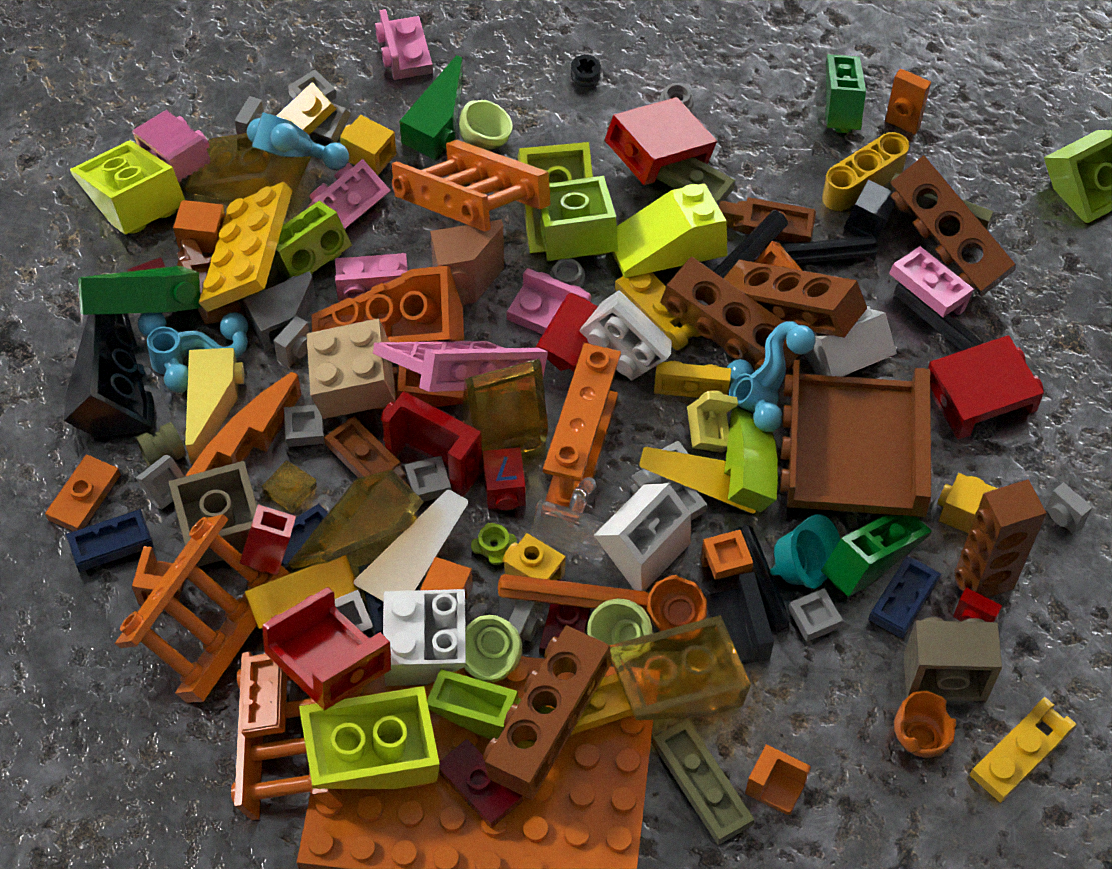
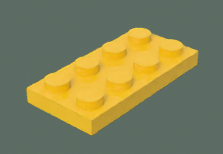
M284 181L272 187L266 186L244 199L238 198L227 207L226 216L219 232V238L214 254L211 257L210 267L203 282V289L198 302L207 312L265 289L292 195L291 188Z

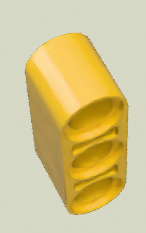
M888 132L831 167L826 174L822 195L825 206L835 211L846 210L856 204L868 179L884 186L892 180L895 173L901 174L904 170L909 150L907 138L900 133Z
M344 553L247 590L245 594L257 626L261 629L263 624L275 615L285 612L308 596L314 595L326 587H329L334 592L335 599L359 590V587L354 585L355 576L347 555Z

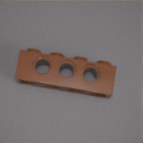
M924 155L890 182L894 191L890 197L902 212L906 209L910 210L916 218L912 223L925 239L929 236L934 239L939 245L935 251L947 266L954 263L961 272L958 277L976 290L981 297L1016 270V264ZM925 194H932L936 196L938 201L933 208L923 209L917 204L919 198ZM946 221H955L960 225V230L954 236H945L940 232L941 225ZM972 247L980 249L983 253L982 259L974 264L967 263L962 258L963 253Z
M692 256L667 284L660 301L670 314L682 318L695 327L701 336L716 342L732 358L749 362L755 371L765 361V347L760 346L757 342L765 344L769 334L779 324L784 323L782 319ZM697 300L704 301L708 305H703L699 303ZM727 321L734 322L738 326H733L729 324ZM785 339L783 353L786 362L785 374H788L793 368L794 360H799L802 355L793 353L788 348Z
M738 260L723 278L784 322H796L798 325L808 326L817 333L845 338L867 309L857 280L745 260Z
M1029 479L983 493L958 564L954 570L957 585L962 591L967 587L988 598L1015 588L1047 514Z
M567 625L559 637L554 636L548 643L544 654V663L539 671L535 669L529 675L525 684L523 698L519 705L514 703L510 707L504 720V730L498 739L493 738L489 742L483 756L488 779L531 800L534 799L612 664L609 644ZM564 672L574 674L572 678L567 680L557 678L559 674ZM543 706H552L555 708L552 712L548 714H541L537 712V710ZM523 740L535 742L533 746L527 749L516 747Z

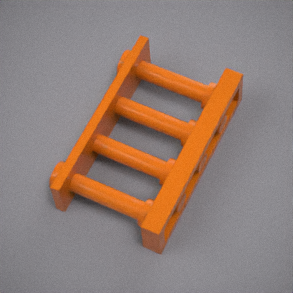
M459 140L446 143L447 161L423 170L397 161L391 163L393 174L392 187L396 197L485 232L491 230L489 211L514 201L540 210L551 205L548 171Z
M588 343L583 345L543 467V473L553 475L543 505V516L580 524L618 402V392L610 391L619 363L621 351Z
M223 514L209 518L203 517L192 527L189 532V536L192 537L138 612L134 611L121 624L120 631L122 634L114 643L119 648L135 647L141 642L181 675L180 681L182 683L175 694L186 703L204 702L257 625L246 594L236 600L196 565L208 547L247 580V586L249 587L247 590L291 574L282 565L278 575L268 572H259L251 567L239 564L242 554L218 534L229 520ZM186 578L226 612L225 617L227 619L219 630H212L173 597ZM163 610L204 643V652L197 662L191 663L150 629Z
M250 652L242 653L241 669L237 672L240 698L236 779L231 787V797L234 806L251 820H257L260 817V799L311 792L329 809L343 807L345 803V789H312L310 772L309 775L261 782L262 760L306 754L304 737L263 743V736L246 738L241 734L244 657L253 656ZM287 675V681H291L292 679ZM312 698L286 702V719L299 717V706L316 704V702Z

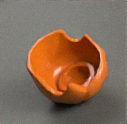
M671 575L657 581L648 594L647 612L651 623L658 631L671 637L685 638L697 632L707 617V600L695 582L677 575Z
M927 690L913 692L898 708L894 719V731L901 745L914 756L926 759L941 756L954 742L957 721L947 713V701L942 696Z

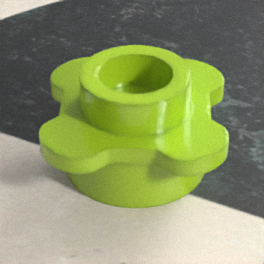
M488 523L480 530L478 538L472 540L471 550L475 554H482L489 558L491 564L499 565L503 563L504 554L509 546L514 542L517 543V538L514 534H509L502 525ZM497 542L498 544L496 546H492L490 543Z

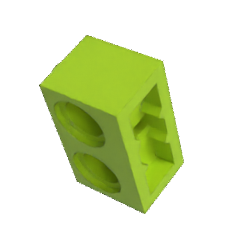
M318 201L283 225L273 258V263L281 275L287 279L306 272H310L312 275L314 271L327 262L335 260L343 251L352 246L337 212L321 201Z

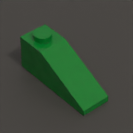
M827 54L825 108L827 128H832L834 131L841 133L861 130L866 88L860 56Z
M458 55L454 57L399 121L401 143L434 160L443 150H447L446 143L455 139L463 85L462 57Z
M182 266L78 277L80 314L162 313L201 308V305L198 303L200 299L199 272Z
M888 514L842 537L824 564L821 572L832 581L837 589L843 591L849 597L875 582L929 537L932 530L916 516Z

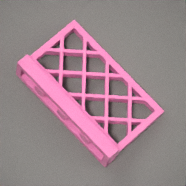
M488 341L374 343L373 354L421 374L419 388L428 392L542 388L548 351L540 348H504Z

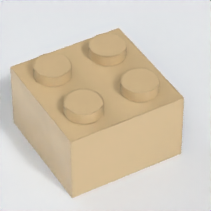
M379 318L307 333L310 395L323 419L384 407L391 401H396L392 362L373 354L374 343L390 342Z

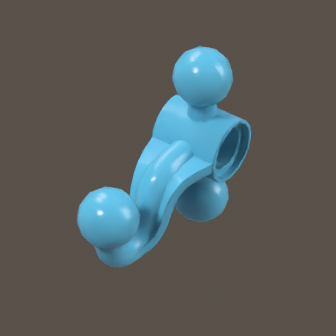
M262 112L261 118L254 119L247 127V135L254 148L282 157L312 156L323 160L326 167L331 170L342 169L349 162V152L344 145L336 142L327 146L317 144L310 139V136L304 130L286 119Z
M141 313L138 318V329L147 337L151 367L157 373L164 374L165 385L170 391L176 393L185 392L188 389V367L183 365V358L189 355V350L234 348L235 356L238 358L247 348L248 340L246 333L249 325L247 319L240 313H228L223 316L220 322L221 334L226 339L233 341L232 345L227 347L219 345L202 332L185 331L178 333L176 330L166 327V318L162 313Z
M792 321L779 324L769 334L765 342V361L755 372L752 365L742 359L734 360L727 366V368H731L729 396L737 397L738 407L753 413L755 426L761 431L773 432L780 427L783 421V414L777 403L779 399L778 389L786 373V362L783 353L784 340L786 339L787 346L793 353L800 355L808 353L816 343L814 331L808 326L798 325Z

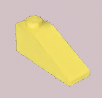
M234 348L189 350L185 445L191 464L195 463L205 447L216 436L238 399V384H244L243 362H237Z

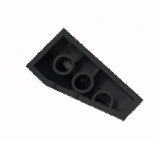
M128 313L88 315L65 398L64 421L94 437L147 433L153 429L154 400L152 393L144 389L142 378L146 373L144 366L136 362L133 349L137 346Z

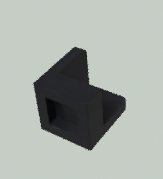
M868 179L843 228L860 237L874 236L878 238L895 206L894 201L890 197L894 192Z

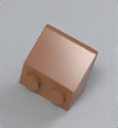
M502 219L490 221L491 230L486 232L469 225L430 231L433 267H450L462 306L477 302L504 269Z

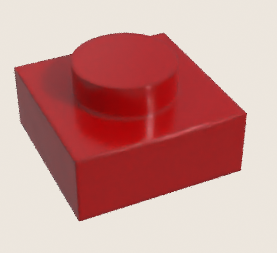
M966 587L959 599L953 617L960 622L971 618L982 619L985 622H996L1002 605Z

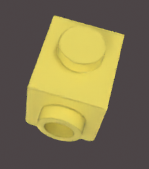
M708 391L687 406L692 448L720 453L727 450L729 436L727 412L738 406L737 397L723 395L721 391Z

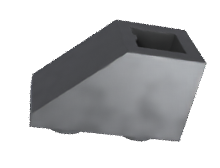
M310 272L290 277L283 283L266 290H261L243 299L247 320L265 352L275 348L274 340L295 316L306 321L316 298L313 278Z

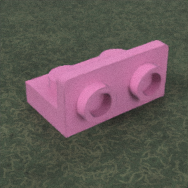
M386 9L379 10L380 23H375L378 43L384 42L385 47L381 48L382 59L385 68L391 67L394 80L433 73V64L420 17L415 16L389 21Z
M362 159L354 167L347 163L345 167L334 175L337 180L329 187L323 183L309 195L312 202L307 208L321 201L337 212L346 230L391 190Z
M921 246L895 262L889 272L892 277L942 317L952 311L956 315L963 313L974 291L970 285Z
M406 253L335 258V283L338 301L354 298L372 290L371 287L380 283L385 284L401 277L402 273L408 271Z
M527 268L523 273V286L507 310V320L543 335L567 294L572 292L590 302L591 294L579 286L568 285L552 278L547 273L536 272Z

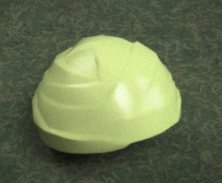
M473 100L468 102L461 110L459 131L465 143L485 150H492L504 145L510 138L513 129L512 121L506 111L499 105L488 100Z
M617 598L603 602L592 612L588 620L587 635L610 645L611 662L626 663L635 660L643 655L650 646L653 634L651 620L645 610L638 604L627 599Z
M484 615L475 618L466 626V667L464 668L475 679L485 682H496L506 678L517 668L522 655V642L517 629L510 622L496 615Z

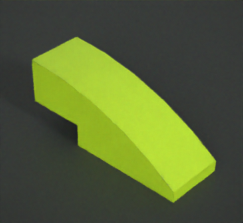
M735 407L731 410L724 474L730 475L728 500L762 512L777 500L778 460L773 432H764L755 426L753 413Z
M440 669L427 703L429 710L461 727L492 740L493 738H499L505 728L504 720L508 710L514 703L519 705L521 699L516 690ZM543 706L540 707L537 710V712L541 714H548L552 712L554 708ZM523 740L516 747L527 749L533 746L535 742Z

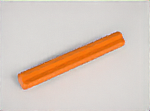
M509 574L501 575L498 582V594L502 598L596 609L607 600L620 598L638 604L647 613L649 593L646 591Z

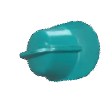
M815 514L804 520L792 532L779 538L774 547L775 564L770 568V573L772 575H781L787 583L792 585H805L811 589L819 587L828 578L821 572V569L840 541L838 530L833 522L824 515Z

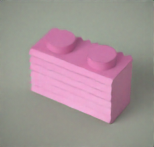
M167 109L132 131L137 145L173 167L178 182H181L182 178L186 179L188 175H192L193 171L198 172L199 167L203 168L205 164L209 165L211 161L207 152L209 143L200 130L195 132L193 129L191 130L183 117H175Z

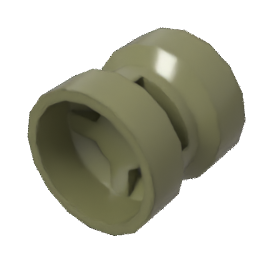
M172 422L160 426L159 431L155 433V437L149 433L136 437L137 444L148 467L164 455L171 456L173 460H179L186 456L183 443Z

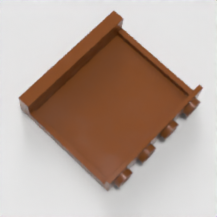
M794 360L792 375L785 374L783 392L784 397H790V405H784L782 428H789V437L782 438L781 459L788 460V469L781 470L780 492H787V507L926 517L931 500L930 369L915 368L912 381L799 374L800 360Z

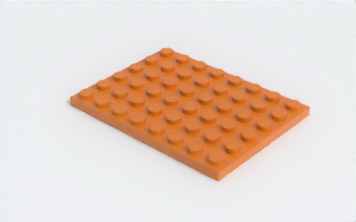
M521 656L517 668L506 678L488 683L518 691L519 698L522 699L529 675L535 669L539 671L545 659ZM610 666L604 677L626 670L630 671L644 705L643 712L570 735L534 799L531 800L522 795L523 802L493 828H490L439 773L437 782L399 789H345L344 806L330 809L310 792L296 862L298 868L637 869L658 672ZM464 667L454 672L474 678ZM564 672L559 674L557 678L567 680L572 678L574 674ZM382 675L347 698L424 686L428 700L435 681L427 685L386 686L385 676ZM429 710L439 761L466 739L484 756L486 747L491 741L490 739L461 727Z

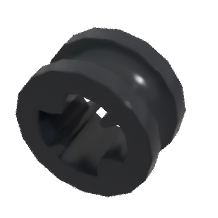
M585 54L574 58L571 64L572 81L581 87L595 85L600 80L601 64L599 60L594 56ZM587 68L586 71L591 69V73L585 74V71L580 73V69Z

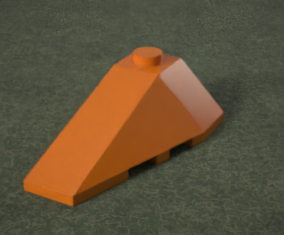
M449 266L417 268L402 273L401 277L390 282L371 287L372 290L359 296L347 298L311 314L312 332L379 318L390 342L464 341L463 307Z

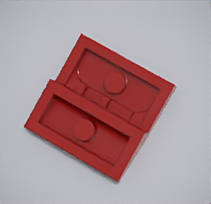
M572 292L567 294L535 348L548 351L547 360L560 371L570 369L574 373L584 343L589 344L587 338L579 330L598 306Z

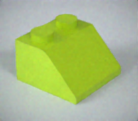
M1097 130L1044 157L1053 189L1084 223H1089L1112 211V130Z
M604 176L549 183L551 205L541 210L538 209L542 241L547 261L588 255H602L618 251L616 214Z

